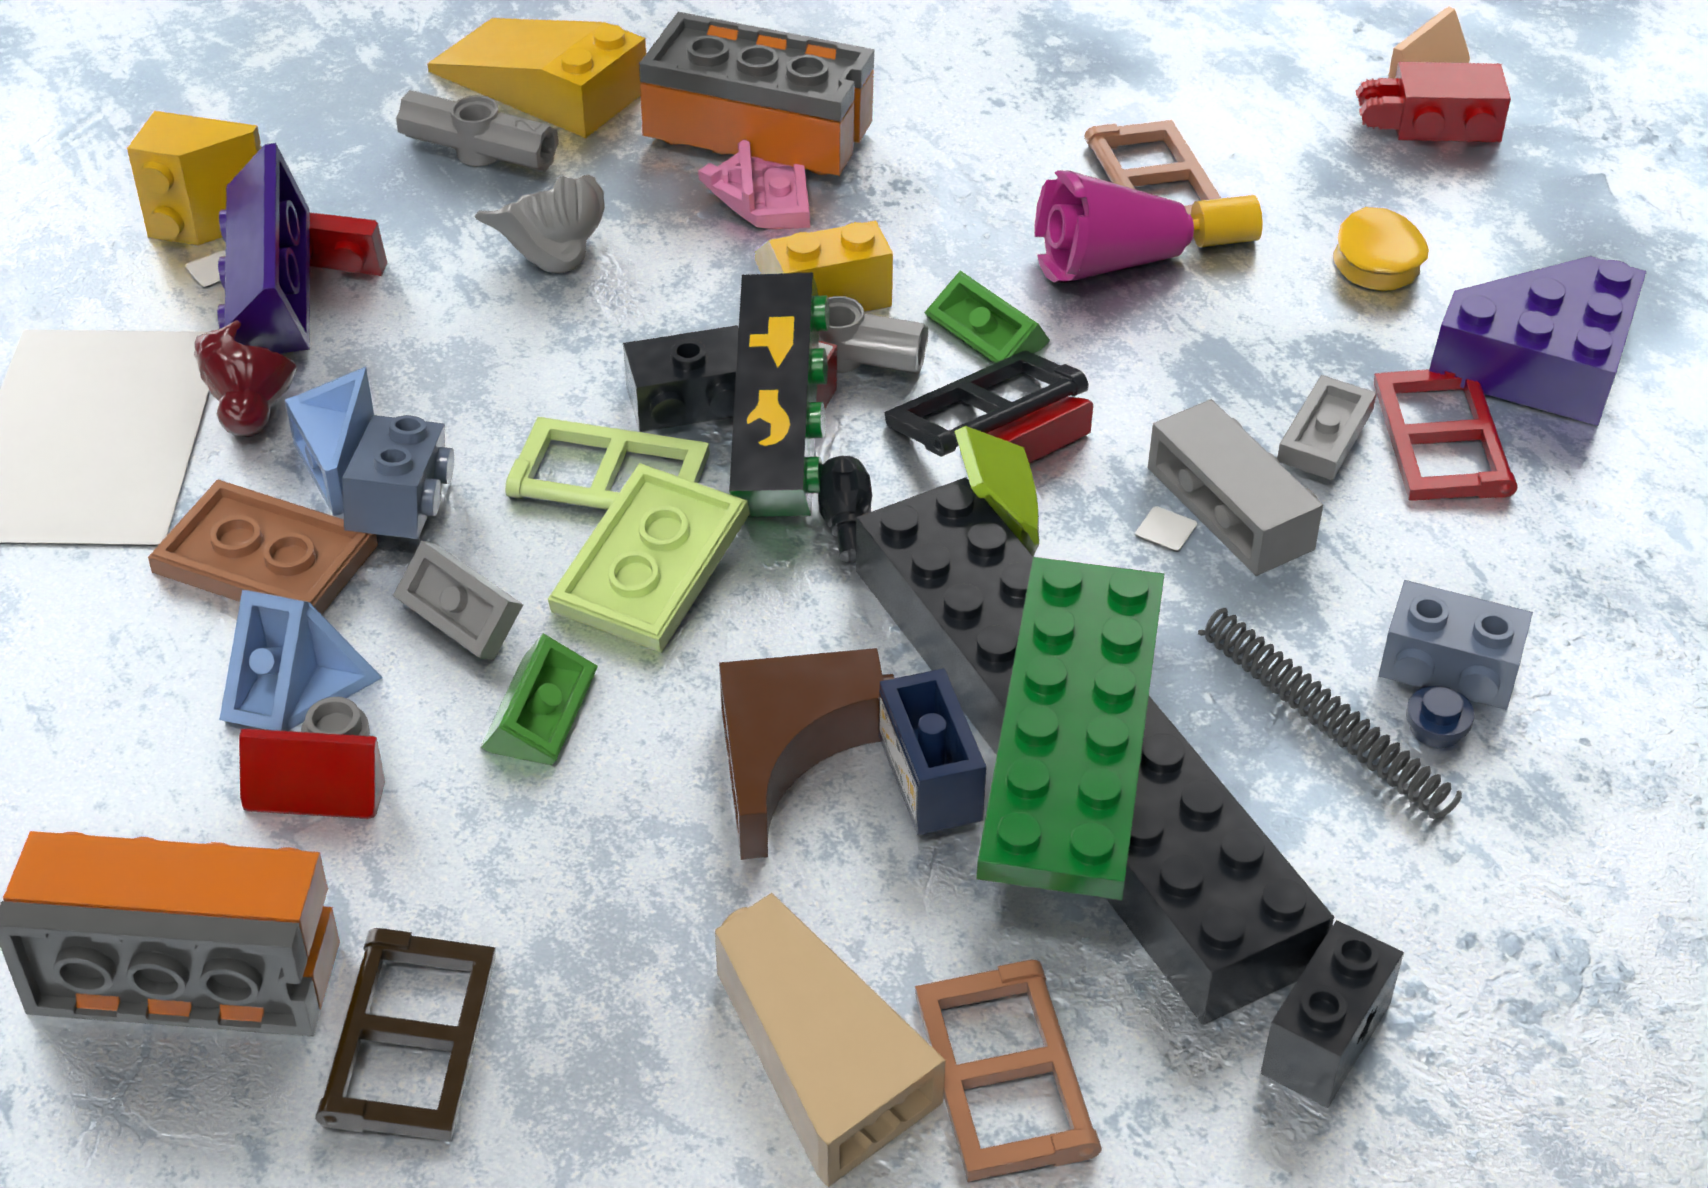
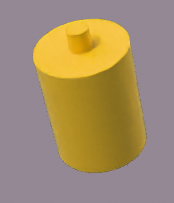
M1255 195L1195 201L1192 205L1193 237L1196 245L1200 248L1258 241L1261 238L1263 229L1262 210L1259 200Z

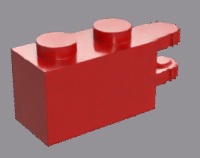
M1398 62L1395 78L1366 79L1364 82L1361 81L1358 89L1355 90L1359 106H1362L1359 108L1360 116H1362L1363 125H1367V128L1373 127V129L1375 127H1379V129H1396L1398 140L1501 142L1511 101L1502 64Z

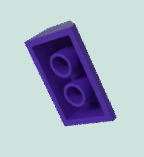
M265 144L227 185L226 209L219 212V225L222 237L226 243V256H221L218 260L219 277L225 289V304H219L217 309L218 324L221 329L235 320L240 321L241 326L236 331L234 339L243 345L264 347L279 354L310 350V209L277 144Z

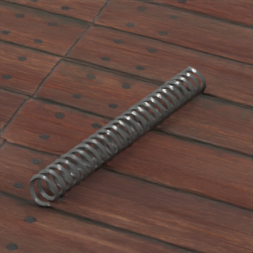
M1221 608L1214 612L1208 620L1205 630H1198V635H1205L1207 642L1214 643L1216 649L1223 650L1225 656L1233 657L1235 664H1242L1244 671L1251 672L1252 677L1255 679H1261L1263 686H1270L1271 692L1279 694L1282 701H1289L1290 707L1298 709L1300 716H1308L1311 724H1318L1320 731L1328 732L1329 739H1337L1338 745L1340 747H1347L1350 755H1357L1359 762H1367L1369 770H1377L1379 778H1387L1389 786H1397L1399 794H1407L1409 802H1418L1419 810H1428L1429 818L1437 819L1446 816L1460 802L1462 793L1461 791H1456V796L1452 802L1442 811L1434 813L1433 809L1441 804L1449 795L1451 782L1443 783L1438 788L1441 782V774H1436L1429 778L1431 774L1430 766L1419 770L1421 765L1420 758L1409 761L1410 750L1399 753L1400 743L1396 742L1389 745L1390 735L1387 734L1379 737L1380 727H1373L1369 730L1370 719L1360 721L1359 711L1350 714V704L1340 706V696L1331 698V689L1321 690V681L1311 683L1312 675L1310 673L1302 675V666L1292 668V659L1283 660L1284 655L1282 651L1274 653L1273 644L1265 645V639L1262 636L1255 638L1256 633L1253 629L1246 631L1245 622L1237 624V616H1228L1227 608ZM1223 613L1220 620L1212 627L1215 620ZM1232 621L1230 626L1222 633L1225 626ZM1241 628L1236 637L1233 640H1231L1232 636L1236 633V631ZM1215 632L1214 638L1211 637L1210 634ZM1250 635L1247 642L1240 648L1243 641ZM1225 639L1223 645L1220 644L1219 641ZM1259 643L1253 653L1250 654L1251 650ZM1234 646L1233 652L1229 651V648ZM1268 650L1266 656L1259 662L1260 658ZM1243 653L1242 659H1239L1238 655ZM1278 657L1273 666L1270 669H1268L1272 662ZM1250 661H1252L1251 667L1247 665ZM1287 665L1285 670L1279 675L1281 670ZM1262 668L1261 674L1257 673L1256 670ZM1296 673L1294 678L1288 683L1291 677ZM1272 674L1270 682L1267 681L1266 677ZM1281 682L1280 688H1276L1275 685ZM1291 689L1289 696H1286L1284 692ZM1300 697L1299 704L1295 703L1294 700ZM1310 704L1309 710L1305 711L1303 707ZM1320 711L1318 719H1315L1313 715ZM1329 718H1331V719L1329 720L1328 726H1327V727L1324 726V725H1323V722H1325V721H1327ZM1340 726L1338 734H1334L1332 730ZM1350 733L1348 741L1344 742L1342 738ZM1360 741L1357 750L1353 749L1352 745ZM1371 748L1366 758L1363 757L1362 753ZM1381 755L1378 764L1373 765L1372 761ZM1391 763L1388 772L1383 773L1382 769ZM1402 770L1398 780L1393 781L1392 777ZM1412 778L1408 789H1403L1402 785ZM1423 785L1418 797H1414L1413 792ZM1434 792L1429 804L1424 805L1423 800L1428 798Z

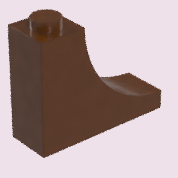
M877 648L719 662L721 712L741 860L768 857V834L773 814L786 791L806 771L839 752L865 744L881 742L878 730L880 681L894 679V675H882Z

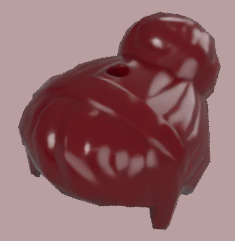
M235 320L221 329L212 330L197 336L194 356L197 360L201 379L207 385L211 394L219 401L216 415L221 426L233 435L251 437L259 434L265 428L270 416V407L289 389L297 366L291 359L272 352L268 348L243 345L236 342L234 336L241 326V322Z

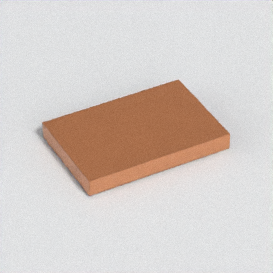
M217 479L148 556L151 571L154 574L238 602L241 600L242 590H250L310 602L322 615L378 546L376 534L345 531L344 519Z

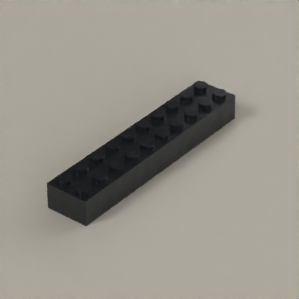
M965 477L856 517V572L932 671L945 668L963 712L997 755L1033 556L984 498L976 496L969 480ZM1149 696L1122 900L1106 899L1202 1025H1205L1297 982L1331 929L1334 916Z

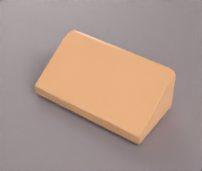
M1448 6L1446 9H1443L1393 48L1388 78L1396 77L1398 62H1470L1469 51L1454 8Z

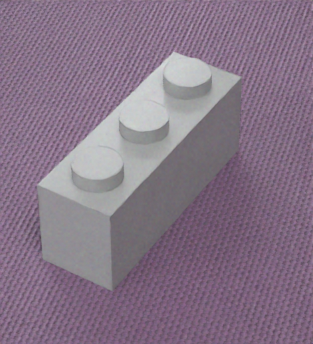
M1212 399L1153 423L1148 469L1255 576L1315 550L1323 504L1310 489L1305 488L1296 480L1273 454L1267 452L1258 444L1236 419L1231 418Z

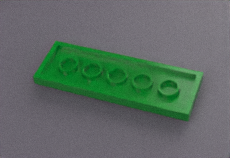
M1033 557L977 861V880L1122 900L1165 573Z

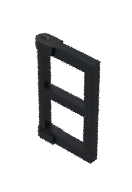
M1024 350L884 412L887 426L924 444L926 450L943 457L954 452L956 447L959 446L954 431L967 426L984 433L991 432L1063 398L1082 394L1088 390L1089 384L1081 370L1067 364H1056ZM1021 373L1049 384V386L1013 402L986 390ZM960 400L986 412V414L951 430L921 418Z

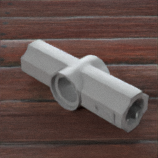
M409 90L401 99L399 113L396 116L398 133L405 134L406 137L456 149L457 158L462 163L471 166H485L500 160L546 172L554 161V154L558 146V132L556 128H552L548 124L500 113L498 104L486 96H467L458 101H452Z
M846 296L828 298L830 308L829 331H819V341L837 345V373L853 371L860 367L861 364L920 373L928 343V326H925V323L865 314L862 305L858 301Z

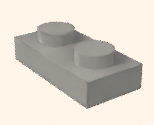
M1321 375L1281 440L1277 455L1278 461L1307 473L1334 480L1373 412L1377 392Z
M421 541L393 594L396 599L478 658L489 660L495 659L524 605L439 545L426 541Z

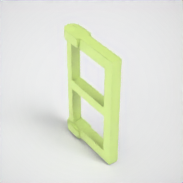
M537 417L519 458L515 460L507 477L505 493L508 497L521 499L523 497L608 510L619 492L610 490L626 452L684 460L678 477L699 483L710 454L709 443ZM551 440L607 448L590 488L533 479Z

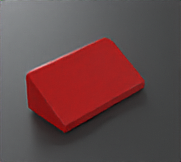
M1068 396L986 434L1024 447L1028 462L1031 463L1090 434L1094 405L1089 399Z
M241 729L239 735L240 799L243 810L248 812L361 819L374 818L377 814L385 785L377 737Z

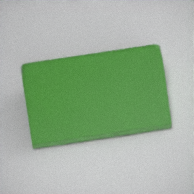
M961 270L924 312L928 318L994 364L1024 350L1036 353L1043 349L1050 341L1037 322Z
M542 633L522 658L480 748L497 755L553 765L557 760L598 666Z

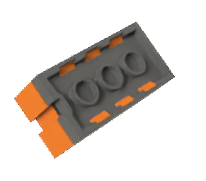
M677 12L639 63L642 136L661 139L666 143L674 145L685 144L710 149L717 154L723 155L737 154L738 143L746 140L750 142L751 157L762 158L764 161L793 167L794 164L804 165L805 169L815 174L840 176L853 155V143H860L873 121L875 49Z
M30 831L3 896L4 901L0 903V948L27 1015L313 1037L340 945V939L333 908L324 906L328 885L320 852L302 851L291 847L271 849L230 846L221 842L202 844L161 841L150 837H136L133 839L92 836L79 832L51 833Z

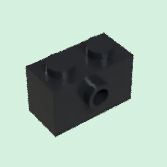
M738 325L623 343L626 388L639 432L734 417Z

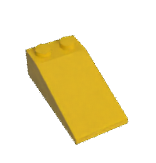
M491 18L428 62L427 65L428 72L587 138L641 96L639 63L646 55V40L642 36L607 22Z

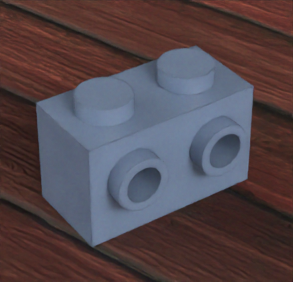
M403 415L396 418L372 416L342 477L345 531L412 539L419 538L427 517H435L437 515L441 498V484H450L453 475L454 449L445 447V423L428 422L412 415Z
M1404 580L1388 631L1378 677L1421 688L1431 686L1450 688L1459 692L1470 701L1507 710L1533 612Z

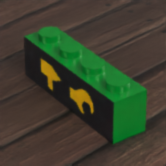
M813 272L742 275L729 492L730 495L748 501L750 513L748 517L811 516L812 493H820L823 465L820 456L814 457L815 438H824L825 408L823 402H816L817 384L827 383L828 364L826 349L819 348V331H829L830 308L828 296L818 294Z

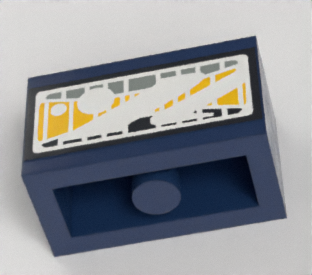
M945 668L880 681L879 738L917 835L983 821L987 766Z

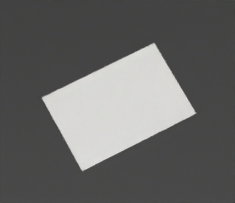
M23 329L0 389V543L159 545L168 534L209 393V388L201 379L197 360L194 356L196 337L207 332Z

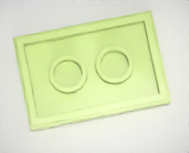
M639 463L549 596L548 602L551 612L662 653L750 514L748 501Z

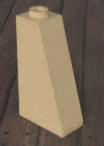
M770 893L749 908L743 907L734 911L720 927L715 929L717 975L817 1176L827 1187L943 1103L945 1059L773 893Z

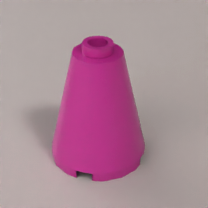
M1069 170L1054 172L1058 178L1056 180L1047 179L1042 186L1036 207L1034 229L1035 237H1044L1046 254H1037L1045 277L1053 282H1070L1178 257L1192 241L1194 233L1193 219L1180 202Z

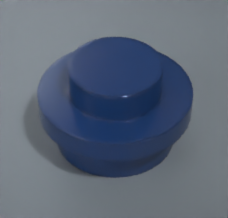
M1431 686L1416 691L1410 697L1406 709V718L1412 734L1418 741L1434 748H1447L1457 744L1461 738L1469 733L1474 721V709L1469 700L1459 692L1446 687Z

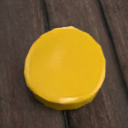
M1364 207L1350 214L1341 223L1337 236L1338 244L1333 252V260L1336 267L1349 281L1364 288L1389 291L1409 285L1418 277L1420 266L1428 259L1429 247L1419 229L1405 216L1386 208Z

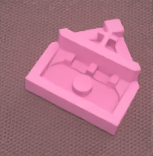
M742 140L738 143V153L730 159L722 162L719 166L708 163L698 170L699 180L732 210L755 227L766 229L810 228L804 165L794 164L793 167L764 161L762 158L751 157L750 142Z

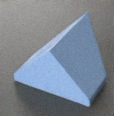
M366 367L285 399L294 446L333 516L343 513L342 477L374 415Z
M242 590L219 720L266 730L288 731L304 722L307 711L316 702L328 697L348 698L383 677L310 602Z

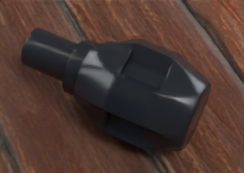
M851 456L833 457L823 464L820 493H818L819 512L829 528L831 527L832 534L838 539L839 557L842 561L850 563L856 562V517L869 513L872 509L870 475L862 462Z

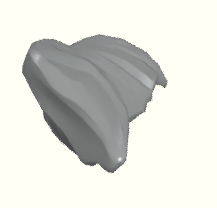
M584 175L578 179L560 176L556 180L554 187L548 191L523 195L517 202L505 205L499 210L478 211L475 218L503 234L528 261L544 271L561 274L575 269L584 260L587 239L597 229L605 209L604 191L596 182L595 177L591 175Z

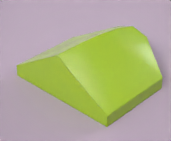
M967 426L954 431L972 490L978 498H984L1034 557L1039 546V512L1036 488L1024 447Z

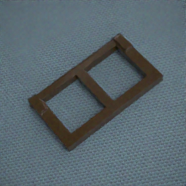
M373 928L368 931L362 962L324 1096L319 1102L315 1119L320 1125L327 1128L362 1133L364 1130L452 1142L495 962V947L412 936V932ZM383 960L471 972L458 1026L369 1014ZM361 1040L451 1052L437 1110L346 1097Z

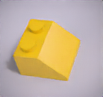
M154 111L127 147L148 238L192 245H201L222 238L219 212L226 209L227 185L262 148L257 125Z
M876 220L864 223L854 222L842 227L809 233L799 232L788 237L771 239L755 251V262L761 274L813 272L819 295H827L828 298L846 296L855 299L862 305L864 312L892 307L893 252Z

